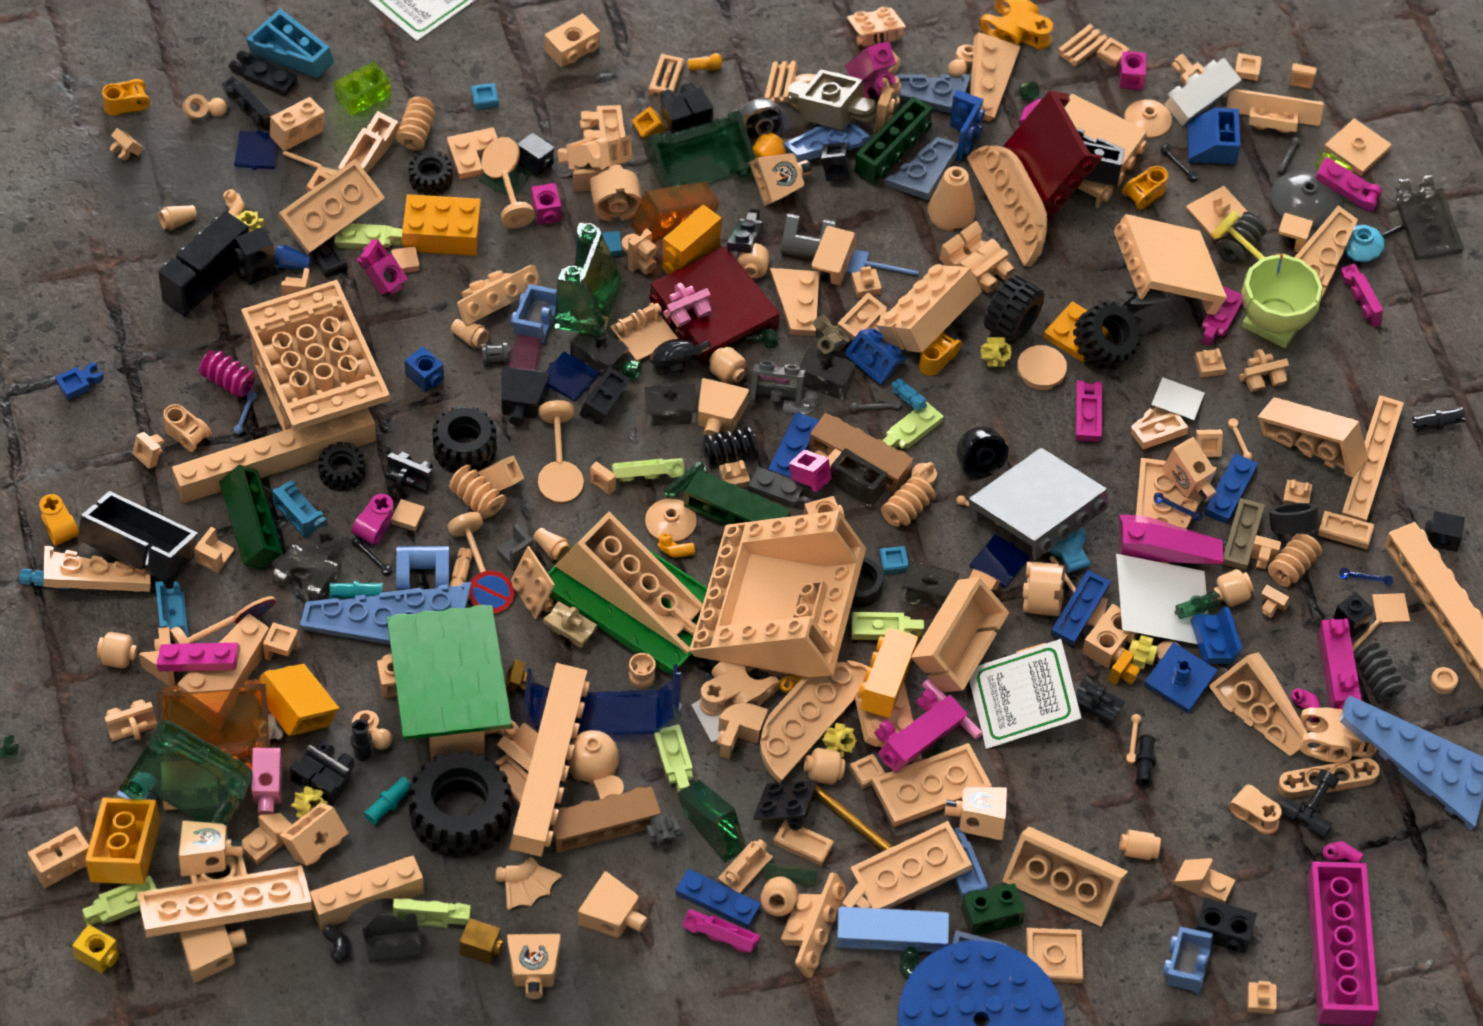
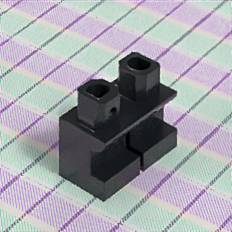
M689 82L680 87V94L674 95L670 89L660 92L661 115L665 117L668 123V130L671 136L691 130V126L694 129L713 123L714 107L702 87L696 88L692 82Z
M323 740L315 748L309 745L300 761H294L289 767L290 779L303 789L304 787H310L313 791L316 789L322 791L321 798L332 806L350 783L349 774L355 766V761L353 757L346 753H343L335 761L331 758L335 753L334 747Z

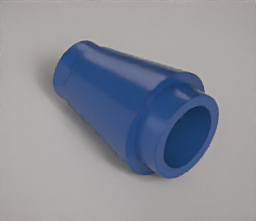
M284 244V246L277 245L274 258L278 268L304 270V268H308L311 256H307Z

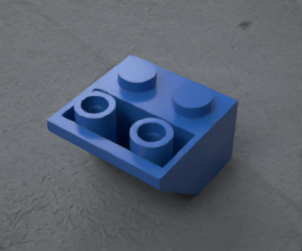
M1213 108L1187 122L1188 162L1237 163L1240 150L1239 109Z

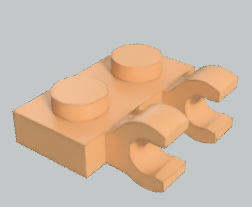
M621 105L597 106L596 112H581L582 120H580L581 130H584V139L594 138V140L608 138L612 141L625 137ZM598 125V128H599L598 131L590 130V129H592L593 127H595V126Z

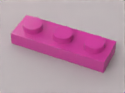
M238 642L161 644L156 666L159 672L236 670L241 649Z

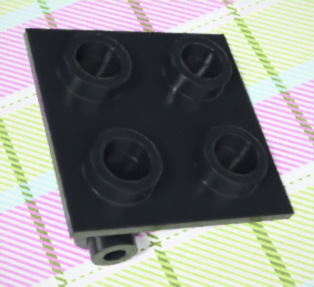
M817 781L767 783L753 820L787 819L790 829L798 831L804 826L803 819L807 817L810 810V803L814 799L813 793Z

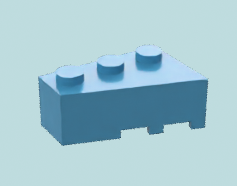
M278 9L246 38L251 55L316 78L334 64L330 47L282 9Z

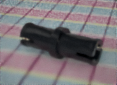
M1462 407L1446 411L1438 409L1434 410L1431 414L1413 416L1412 421L1415 422H1412L1415 432L1432 428L1440 430L1444 429V426L1465 423V418H1462L1465 417V412Z
M357 719L352 723L351 745L354 748V757L359 761H366L371 756L372 736L369 733L368 722L364 719Z
M1143 734L1138 738V754L1135 756V765L1137 766L1135 783L1142 788H1148L1153 784V767L1156 765V757L1154 756L1155 737H1151L1150 734Z

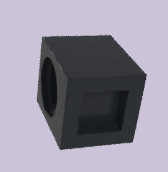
M530 134L517 144L520 153L517 164L535 176L552 167L555 147L536 134Z
M847 142L823 144L821 159L826 182L849 180L851 178L852 163Z
M1435 511L1432 521H1426L1424 530L1432 547L1457 552L1463 535L1465 517Z
M1355 592L1337 605L1333 619H1348L1350 636L1353 638L1369 626L1374 609Z

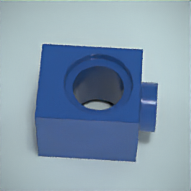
M424 346L404 360L405 375L425 393L432 387H437L444 379L443 363Z

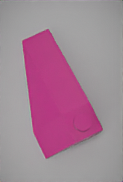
M1144 515L1118 516L1120 555L1156 562L1223 564L1224 562L1223 542L1221 539Z

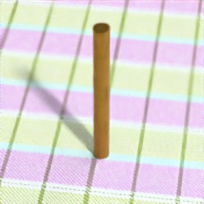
M816 785L813 793L814 796L881 851L884 852L894 847L819 785Z

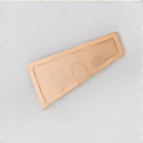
M978 32L974 37L970 94L984 99L982 109L985 110L983 120L991 122L996 115L1020 46Z
M1339 205L1294 257L1303 260L1317 272L1322 285V297L1358 222L1357 218Z

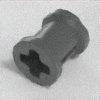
M507 341L498 345L482 343L483 365H487L490 362H504V364H508Z

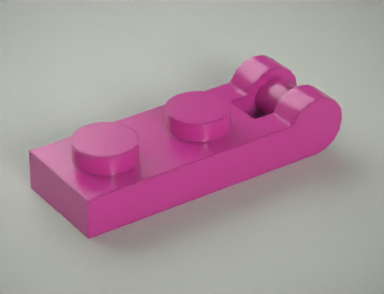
M1327 156L1322 160L1315 179L1366 211L1375 210L1377 205L1376 199H1379L1382 193L1380 186L1366 182Z
M1077 380L1075 389V440L1101 442L1102 382L1087 384L1084 381Z

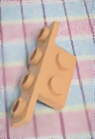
M1230 89L1226 108L1239 109V114L1249 115V125H1253L1257 129L1273 128L1282 133H1289L1290 131L1296 132L1298 123L1319 126L1324 103Z
M529 265L515 273H503L502 271L490 273L488 279L469 284L470 288L461 292L463 299L458 301L457 305L463 323L469 325L520 299L521 294L526 292L529 284L542 287L536 266Z
M836 873L829 874L822 894H798L781 937L782 942L786 946H801L795 964L806 978H812L819 964V958L824 945L827 943L828 935L833 922L836 920L838 909L842 899L845 897L846 886Z

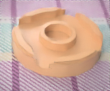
M1036 345L1027 348L1021 353L1017 362L1019 378L1021 377L1024 380V384L1036 390L1053 389V386L1060 385L1067 372V363L1064 356L1055 348L1046 345Z

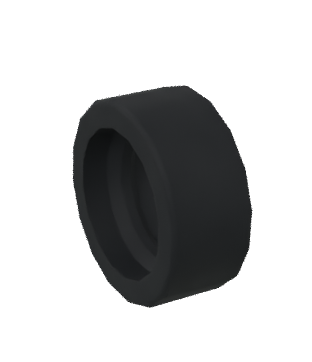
M1291 503L1274 507L1269 511L1271 531L1277 534H1299L1315 530L1319 527L1318 506L1315 504Z
M867 557L863 559L860 573L870 576L874 581V585L867 591H855L852 607H867L875 603L882 593L884 581L882 569L875 561Z

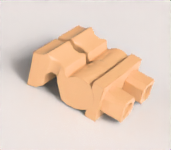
M631 135L612 141L608 138L597 140L587 138L568 144L566 148L558 149L559 164H568L569 169L590 165L592 168L597 167L604 170L610 166L620 165L633 159Z
M977 221L962 230L960 235L957 234L942 245L939 260L947 266L971 268L980 288L990 293L998 283V280L993 276L997 274L1003 280H1007L1013 275L1014 267L1007 261L1009 253L1005 249L1002 250L994 239L986 242L981 240L982 229Z

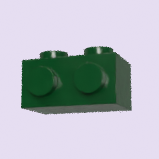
M1015 883L1009 885L998 884L992 889L984 891L974 890L964 895L962 899L961 911L969 933L972 935H980L1023 924L1025 908Z

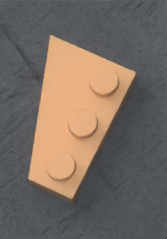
M770 268V276L772 281H774L776 294L783 307V314L790 334L815 337L816 328L812 322L817 318L819 271Z

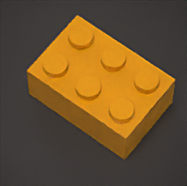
M407 194L402 231L403 248L416 246V251L422 253L477 256L481 222V200L475 198Z
M102 798L85 860L91 882L145 885L161 824L156 800Z

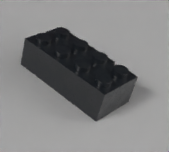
M227 211L221 216L214 218L203 232H199L191 243L178 251L176 259L173 258L170 262L163 264L158 271L162 302L184 317L189 314L236 271L235 264L238 261L234 254V249L236 248L235 237L248 233V225Z
M111 491L107 492L97 501L96 505L93 504L81 515L78 534L79 541L137 569L143 570L146 568L148 574L165 582H168L194 558V548L196 547L198 532Z

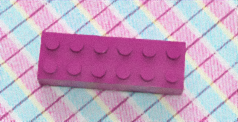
M1312 862L1307 875L1318 1024L1373 1026L1379 1012L1366 863Z

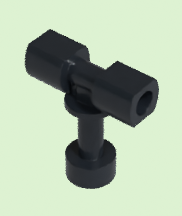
M1321 769L1316 777L1319 784L1308 803L1302 801L1299 805L1285 797L1280 804L1282 816L1293 822L1297 819L1306 824L1309 831L1325 839L1333 824L1319 816L1321 811L1317 807L1328 788L1335 789L1340 779L1334 774Z

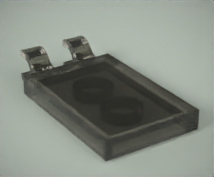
M1431 175L1422 176L1423 183H1419L1421 192L1413 193L1409 179L1399 180L1400 186L1396 187L1398 195L1395 202L1415 260L1462 254L1464 247L1443 188H1435Z

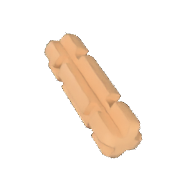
M464 547L459 549L458 559L455 562L449 587L459 586L466 582L469 564L473 556L471 549Z

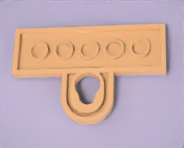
M242 855L227 856L226 866L230 868L231 873L225 878L211 879L205 873L189 875L191 884L137 893L145 935L146 937L160 936L312 910V901L302 866L247 875Z

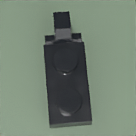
M234 76L222 83V88L226 95L234 97L239 108L243 111L246 109L256 125L260 124L266 131L270 129V111L243 83H239Z
M750 209L747 213V218H741L727 241V251L752 252L754 244L758 242L763 232V220H759L760 210Z

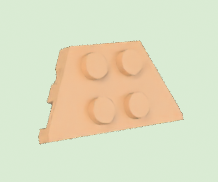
M903 683L890 718L859 709L862 699L857 697L858 692L855 695L864 741L868 744L881 748L885 745V742L879 740L874 732L887 719L894 725L897 733L914 722L905 683ZM918 756L911 763L921 761L922 756Z

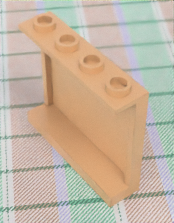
M1071 94L1069 97L1071 101L1065 106V109L1074 125L1082 129L1085 128L1090 137L1095 140L1099 137L1125 149L1117 185L1119 186L1124 179L1126 170L1133 168L1137 155L1144 153L1148 144L1145 141L1147 130ZM1083 180L1078 189L1096 197L1095 208L1098 209L1104 201L1108 202L1115 186Z
M1125 214L1121 222L1117 224L1114 234L1139 299H1143L1151 288L1201 299L1206 313L1212 315L1217 313L1227 296L1200 231Z

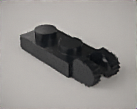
M239 51L236 54L240 62L232 60L228 66L232 73L243 77L244 80L283 97L288 94L297 82L296 74L259 58H254L245 51Z

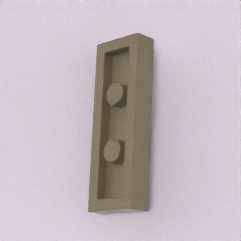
M1240 498L1223 555L1224 562L1222 565L1244 571L1247 570L1265 504Z

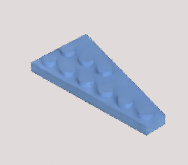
M465 582L462 585L451 587L440 585L435 589L422 590L421 588L383 592L377 596L369 597L358 595L353 599L339 600L338 598L309 601L305 603L300 629L390 645L387 617L396 614H417L423 611L435 612L450 608H467L472 585L471 582Z
M1349 696L1345 700L1339 722L1363 742H1370L1380 751L1379 755L1385 760L1389 758L1399 767L1398 771L1429 797L1434 796L1445 805L1444 809L1451 815L1455 813L1465 822L1463 825L1470 831L1474 829L1483 799V756L1355 697Z

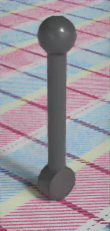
M1299 137L1292 139V145L1282 164H1280L1277 173L1283 174L1296 146H1299L1301 143Z
M894 400L892 403L858 405L854 402L850 404L849 409L852 412L862 409L892 408L894 411H899L901 409V402Z

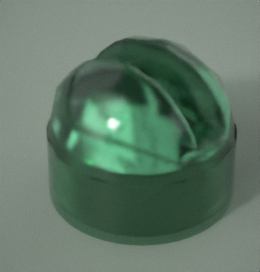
M1035 81L1025 82L1019 88V95L1023 100L1031 101L1039 97L1040 89Z
M636 360L624 362L622 364V374L633 381H637L642 363Z

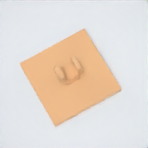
M1225 186L1186 206L1188 212L1214 240L1217 239L1211 233L1233 210L1239 214V217L1244 212H1248Z

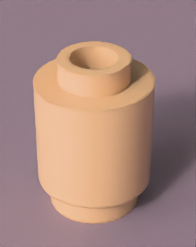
M1128 830L1126 835H1121L1119 850L1124 851V856L1144 860L1157 859L1161 839L1160 837H1154L1153 833Z

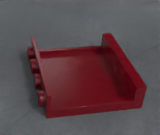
M1050 90L1002 146L1016 154L1024 166L1047 212V222L1053 218L1054 214L1066 203L1071 194L1081 185L1082 181L1095 169L1102 159L1101 155L1090 154L1068 115L1065 106L1071 100L1067 93Z
M726 246L650 283V302L660 305L665 322L673 326L679 339H685L694 345L704 340H708L711 343L709 350L701 355L693 356L695 359H699L704 366L707 365L708 355L714 353L717 349L723 348L764 326L770 332L779 328L780 312L731 252L727 251ZM682 283L685 288L692 286L694 293L708 288L711 294L708 298L711 307L709 315L698 318L694 309H689L687 313L691 318L690 322L679 328L671 317L666 319L663 312L667 310L668 304L673 303L669 295L675 293L674 287L676 284Z

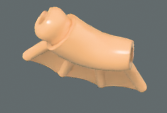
M528 857L520 865H511L505 868L498 867L495 872V880L497 882L503 881L506 885V904L508 910L521 905L531 907L539 897L549 896L553 883L562 878L560 873L538 865V862L532 857Z

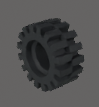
M424 150L421 151V156L416 154L414 159L411 158L408 170L409 183H411L413 190L416 188V192L419 194L424 191L425 196L432 192V196H436L437 191L442 194L444 193V188L446 190L450 188V184L453 182L452 162L450 159L448 160L446 154L442 156L440 151L434 154L433 150H429V154H426ZM426 170H436L440 172L436 176H425L421 174Z
M337 442V447L330 444L329 451L324 448L322 454L319 455V477L325 486L329 484V489L333 490L336 486L337 491L342 492V487L349 491L351 490L350 485L356 488L358 481L360 483L363 481V476H365L364 457L361 450L358 451L357 446L354 445L351 449L350 443L346 442V445L342 446V442ZM339 462L351 464L349 470L342 472L333 470L332 466Z

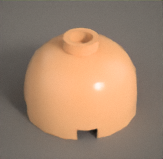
M589 730L577 735L576 739H572L570 744L574 745L571 761L566 760V766H569L568 772L572 774L576 781L580 782L582 780L589 782V785H593V780L605 778L608 775H615L619 765V752L616 743L609 735L601 731Z

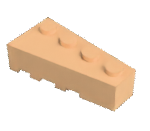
M1275 397L1258 416L1264 436L1289 448L1293 445L1297 446L1304 455L1310 458L1313 455L1325 460V465L1333 469L1335 466L1345 469L1344 474L1353 477L1368 459L1360 423L1352 418H1346Z
M248 613L219 642H238L241 650L236 670L190 671L177 684L180 701L220 729L228 711H231L235 705V700L240 691L244 690L250 674L252 671H255L264 656L263 643L269 632V627Z

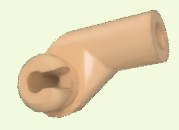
M233 189L227 190L223 197L226 200L229 213L235 217L240 216L245 209V204L241 196Z

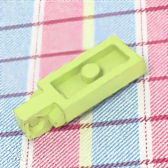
M351 223L335 235V245L337 248L363 250L371 240H379L384 248L390 247V245L403 246V229L392 228L386 225Z
M926 401V408H923L921 411L913 410L892 426L883 441L895 449L898 447L908 449L943 422L944 416Z
M682 458L613 463L612 473L616 475V478H619V481H632L635 476L655 479L660 477L659 474H668L671 478L684 475V463Z
M852 613V640H879L880 636L885 637L888 628L918 637L924 636V620H910V617L904 616V613Z
M680 725L653 730L654 739L669 784L676 783L679 797L690 795L688 780L693 779V767Z
M151 876L146 877L145 885L126 884L100 894L99 898L93 901L94 905L82 909L83 918L87 926L88 924L93 925L101 921L102 924L110 923L140 911L137 893L157 890Z
M409 898L394 899L393 916L405 919L408 914L415 913L418 919V926L448 928V924L467 925L470 918V905L462 903L449 904L439 901H415Z

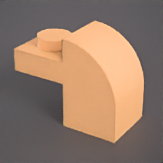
M738 703L726 708L719 717L718 731L720 733L717 739V745L720 746L719 756L730 759L738 738L758 744L761 731L767 720L768 709L750 703Z

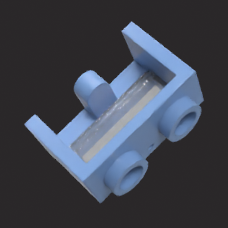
M528 285L526 292L520 296L517 312H513L511 317V326L514 329L515 335L536 339L544 345L560 309L557 290Z
M1180 927L1178 936H1173L1169 952L1173 953L1172 959H1166L1163 976H1167V985L1191 990L1200 996L1212 950L1211 933Z

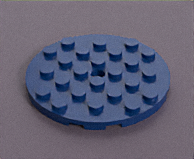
M972 940L951 944L925 958L908 978L900 997L897 1013V1026H977L973 1018L978 1014L987 1018L989 1021L987 1026H1065L1064 1012L1059 994L1044 970L1020 951L990 941Z

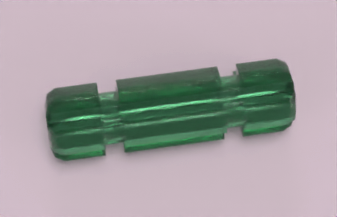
M702 462L695 463L682 476L677 477L673 483L668 484L663 489L666 497L674 499L680 492L685 491L698 470L707 473V468Z
M766 863L764 878L785 877L793 883L805 881L804 884L815 885L817 870L806 868L805 871L802 870V867L788 865L777 867V864Z

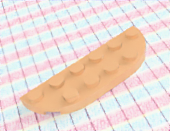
M1000 146L980 147L966 158L1023 265L1031 267L1041 255L1046 237L1047 212L1043 202L1016 154Z
M847 660V662H836L833 675L819 677L804 676L770 713L761 731L760 752L766 769L777 782L781 783L827 732V727L830 728L854 702L861 682L864 681L868 666Z

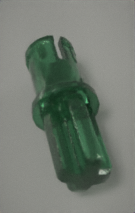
M1212 591L1202 596H1192L1190 600L1177 604L1174 614L1179 619H1184L1194 614H1204L1205 611L1221 605V599L1212 601L1220 597L1218 592Z

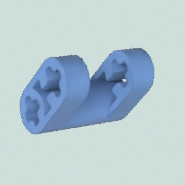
M449 546L397 547L396 590L410 589V569H436V588L440 585H448L449 587Z

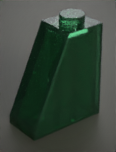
M701 780L678 792L683 813L722 861L730 860L746 848L736 810Z

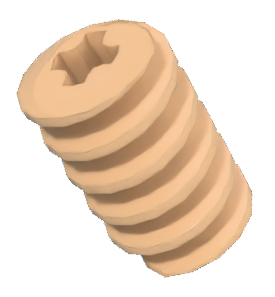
M413 97L407 104L396 139L398 143L410 150L419 151L425 146L433 120L436 117V113L433 110L434 104L431 100L424 97Z
M465 465L453 475L449 485L450 490L457 494L461 500H464V503L470 506L474 512L480 513L483 519L495 515L504 506L507 497L499 495L500 491L497 488L492 489L493 485L490 482L485 483L486 479L483 476L478 477L479 472L476 469L470 471L471 466Z
M915 474L881 507L882 515L894 527H899L900 524L908 526L911 523V519L914 520L917 517V513H921L923 507H927L930 504V500L936 498V493L924 477Z
M1296 534L1269 564L1268 573L1279 585L1286 588L1290 587L1291 583L1299 581V578L1305 574V570L1309 569L1311 563H1314L1317 557L1322 554L1321 545L1307 534Z

